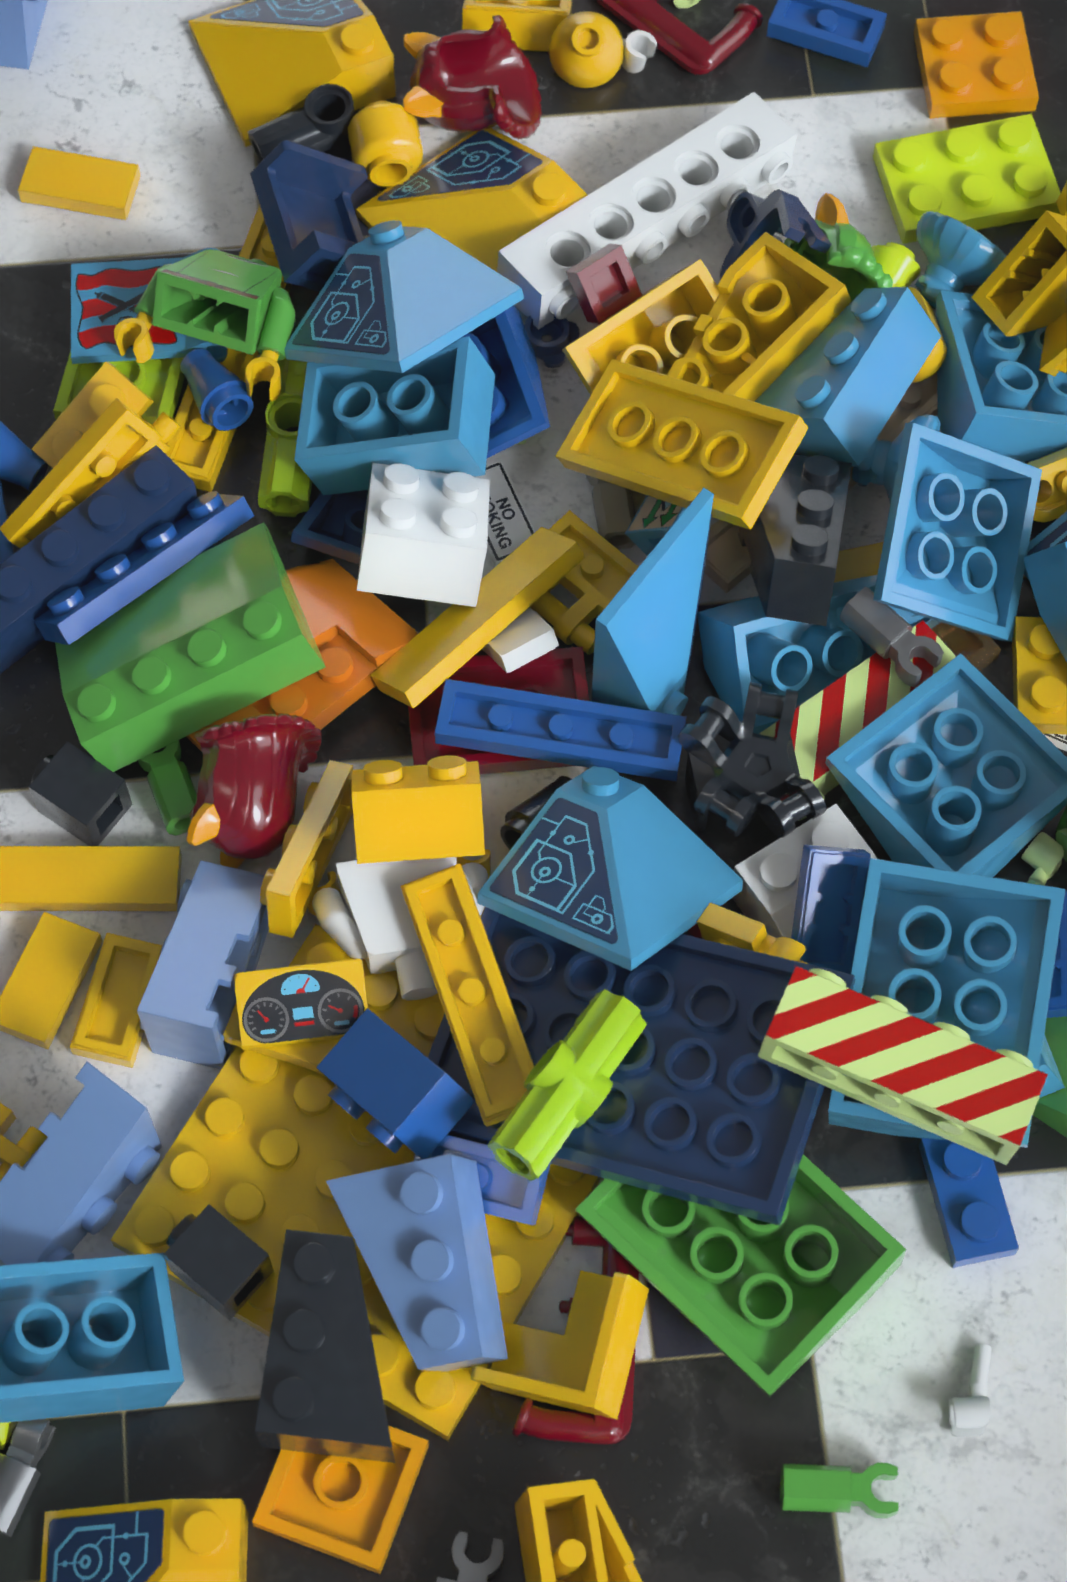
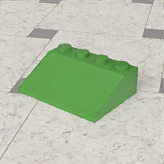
M264 522L197 555L70 645L55 642L62 693L80 744L96 761L113 772L326 667L271 534Z
M804 1154L802 1155L780 1226L609 1179H604L575 1209L599 1235L768 1397L868 1301L899 1268L906 1252L905 1247Z

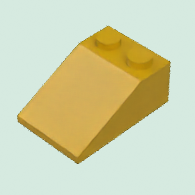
M440 756L429 760L428 765L402 766L398 761L378 760L366 764L363 769L352 770L351 792L357 864L485 855L481 781L478 761L466 762L464 758L459 756Z

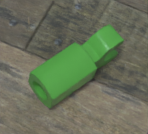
M179 740L167 745L159 753H151L137 760L139 765L149 772L147 781L166 831L174 836L188 832L191 823L190 814L197 800V792L187 766L184 762L180 761L182 750Z
M876 1463L869 1466L863 1473H852L851 1466L782 1464L780 1474L781 1510L850 1513L851 1506H859L866 1514L874 1518L886 1519L892 1517L899 1511V1502L879 1501L873 1495L871 1486L876 1480H895L898 1476V1467L890 1463Z

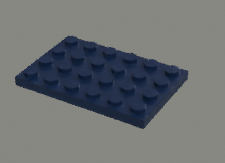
M485 907L481 919L534 1066L556 1042L564 1040L577 1018L590 1004V1000L604 989L618 996L626 997L641 1010L640 1014L647 1023V1026L609 1079L613 1082V1085L604 1101L584 1124L572 1130L562 1144L561 1149L557 1151L550 1161V1164L780 1226L825 1086L758 1057V1054L796 966L807 971L813 968L829 971L840 977L846 983V987L851 990L854 987L855 976L683 934L630 971ZM444 1013L428 1058L446 1072L475 1100ZM475 1101L447 1135L488 1145L504 1121L486 1127Z

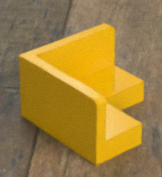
M580 1270L564 1335L503 1321L508 1360L493 1362L491 1369L474 1366L471 1380L495 1391L617 1420L649 1288L628 1274L615 1272L613 1277Z

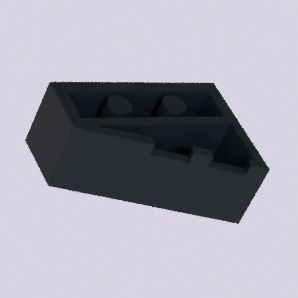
M794 454L752 529L749 530L739 526L738 537L741 546L747 547L750 555V572L766 617L826 626L838 562L852 463L835 461L830 457L822 455L808 457Z
M286 1229L255 1433L260 1445L264 1448L395 1463L353 1237Z

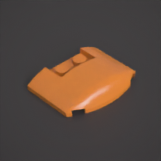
M334 559L288 569L286 573L326 667L186 737L202 752L200 743L194 738L195 733H200L204 729L226 722L243 721L245 718L264 714L279 715L282 713L303 717V719L309 720L316 728L321 730L376 686L371 674L412 640L418 632L373 593L357 591L358 580Z

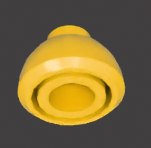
M591 11L577 12L562 20L553 32L549 44V57L555 72L565 82L580 88H593L608 82L619 70L624 55L623 41L618 28L604 15Z

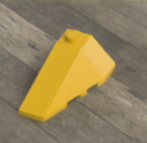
M765 232L725 271L717 285L720 294L708 315H700L693 328L696 335L685 356L674 361L667 376L755 402L851 303L846 285Z

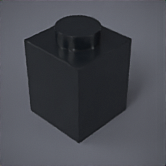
M68 741L55 756L49 755L39 763L29 785V790L38 812L88 846H99L133 805L126 782L122 777Z
M210 1204L197 1217L194 1214H189L183 1218L173 1229L166 1242L169 1248L164 1253V1257L171 1272L229 1321L274 1271L269 1254Z

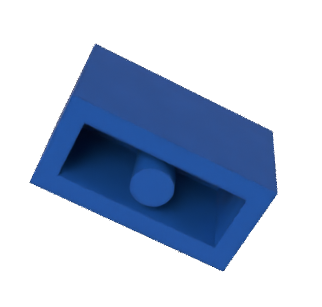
M368 1008L316 1067L336 1084L328 1093L329 1097L356 1120L366 1110L374 1117L366 1129L396 1154L405 1144L422 1160L432 1153L476 1101L446 1072Z

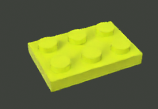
M1032 114L875 143L873 159L902 244L917 242L916 230L918 221L924 213L930 211L952 217L974 230L1038 219L1046 210L1060 214L1056 201L1061 192Z

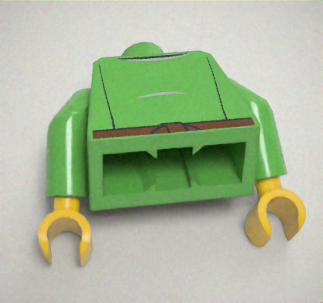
M211 249L204 250L178 262L161 266L155 272L134 309L137 317L125 319L115 327L114 337L120 356H124L127 349L133 345V352L137 363L147 362L154 353V346L149 334L151 325L251 355L257 351L261 357L254 358L246 366L247 394L251 397L253 386L257 382L268 381L270 382V401L277 400L281 394V372L277 360L285 358V346L291 337L295 323V310L288 292L281 288L282 271L277 267L267 265L260 259L250 260Z

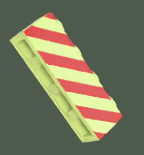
M924 620L912 627L911 632L915 636H926L933 639L940 645L944 654L941 664L936 668L930 665L924 658L914 657L910 659L922 672L920 681L915 687L909 686L899 679L895 671V662L891 658L883 659L876 652L795 709L790 734L800 777L802 779H809L817 787L824 800V795L839 785V782L825 763L826 758L956 657ZM780 720L760 734L777 738Z
M798 966L793 971L758 1054V1057L1005 1165L1008 1164L1022 1143L1048 1074L1033 1068L1032 1062L1017 1052L1006 1049L993 1051L970 1041V1036L964 1030L944 1022L930 1024L909 1015L906 1007L894 999L881 995H874L870 998L847 988L846 983L840 977L829 971L817 968L807 971Z

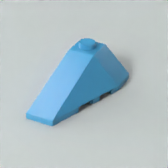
M877 575L834 582L826 626L766 617L759 596L697 612L704 669L720 699L734 710L741 723L750 682L763 684L761 691L786 695L787 689L799 691L796 703L797 708L876 653L840 620V614L847 602L864 587H868L872 592H875ZM889 606L912 627L922 620L932 630L942 624L940 621ZM757 715L753 733L760 734L780 719Z

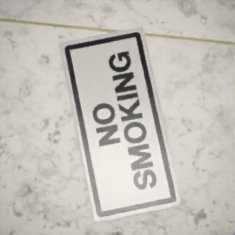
M502 459L486 464L485 475L475 476L477 478L490 479L487 548L495 565L504 560L536 532Z

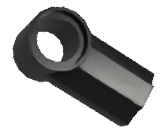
M337 84L318 86L309 93L303 107L248 131L249 140L258 162L261 163L284 140L335 157L347 155L351 152L348 139V125L356 114L352 95L346 88Z

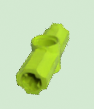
M285 356L284 359L277 360L281 372V394L277 400L271 401L268 404L265 412L267 436L258 504L260 508L271 511L275 516L296 517L297 514L309 510L312 481L294 460L298 431L287 432L284 430L290 427H299L307 362L288 360Z
M606 989L597 993L590 1000L587 1008L577 1018L564 1040L556 1042L543 1055L526 1078L524 1087L527 1091L487 1145L494 1153L495 1160L511 1173L521 1175L530 1181L539 1178L542 1172L547 1169L557 1151L561 1149L562 1144L572 1130L584 1124L610 1092L613 1082L609 1079L647 1026V1023L640 1014L641 1010L626 997L618 996Z

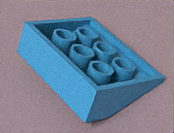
M870 858L851 972L855 976L853 990L870 998L874 995H881L894 999L906 1007L909 1015L930 1024L944 1022L964 1030L970 1036V1041L993 1051L1006 1049L1017 1052L1028 1058L1032 1062L1033 1068L1039 1070L1066 889ZM833 1089L831 1091L828 1109L829 1124L895 1136L947 1140ZM1032 1117L1020 1147L1027 1148Z

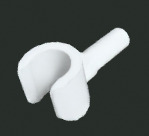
M637 30L630 33L627 39L622 38L624 46L622 66L630 73H637L644 69L646 57L654 55L657 45L655 38L650 33Z
M986 1344L975 1345L969 1397L950 1398L949 1422L951 1434L954 1437L982 1435L991 1417V1404L987 1396L986 1387L991 1347Z

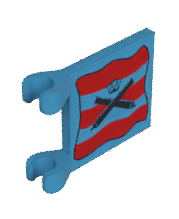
M206 248L182 258L71 264L72 364L136 360L133 345L127 349L124 356H120L115 342L114 330L119 322L137 317L134 309L157 269L165 264L178 262L207 249H218ZM151 325L149 329L154 346V353L150 359L181 358L199 348L207 349L218 362H223L227 357V347Z

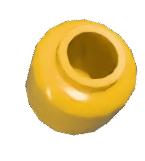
M383 100L375 101L356 113L348 125V139L352 161L365 167L368 175L367 180L378 186H396L407 181L422 163L423 147L417 119L414 115L405 111L402 105Z

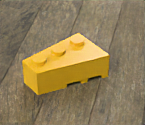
M595 1479L528 1487L515 1502L514 1506L526 1582H642L633 1564L635 1558Z

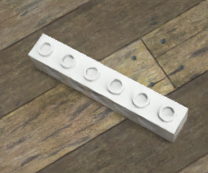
M753 92L499 250L497 273L522 288L525 299L515 304V306L527 318L531 316L533 324L538 329L553 321L554 316L557 319H564L571 315L580 305L566 274L567 270L609 243L622 245L631 269L642 263L650 264L663 254L668 246L684 236L692 237L705 227L709 220L726 209L729 210L734 200L741 193H753L767 183L775 184L784 178L793 164L792 156L797 133Z

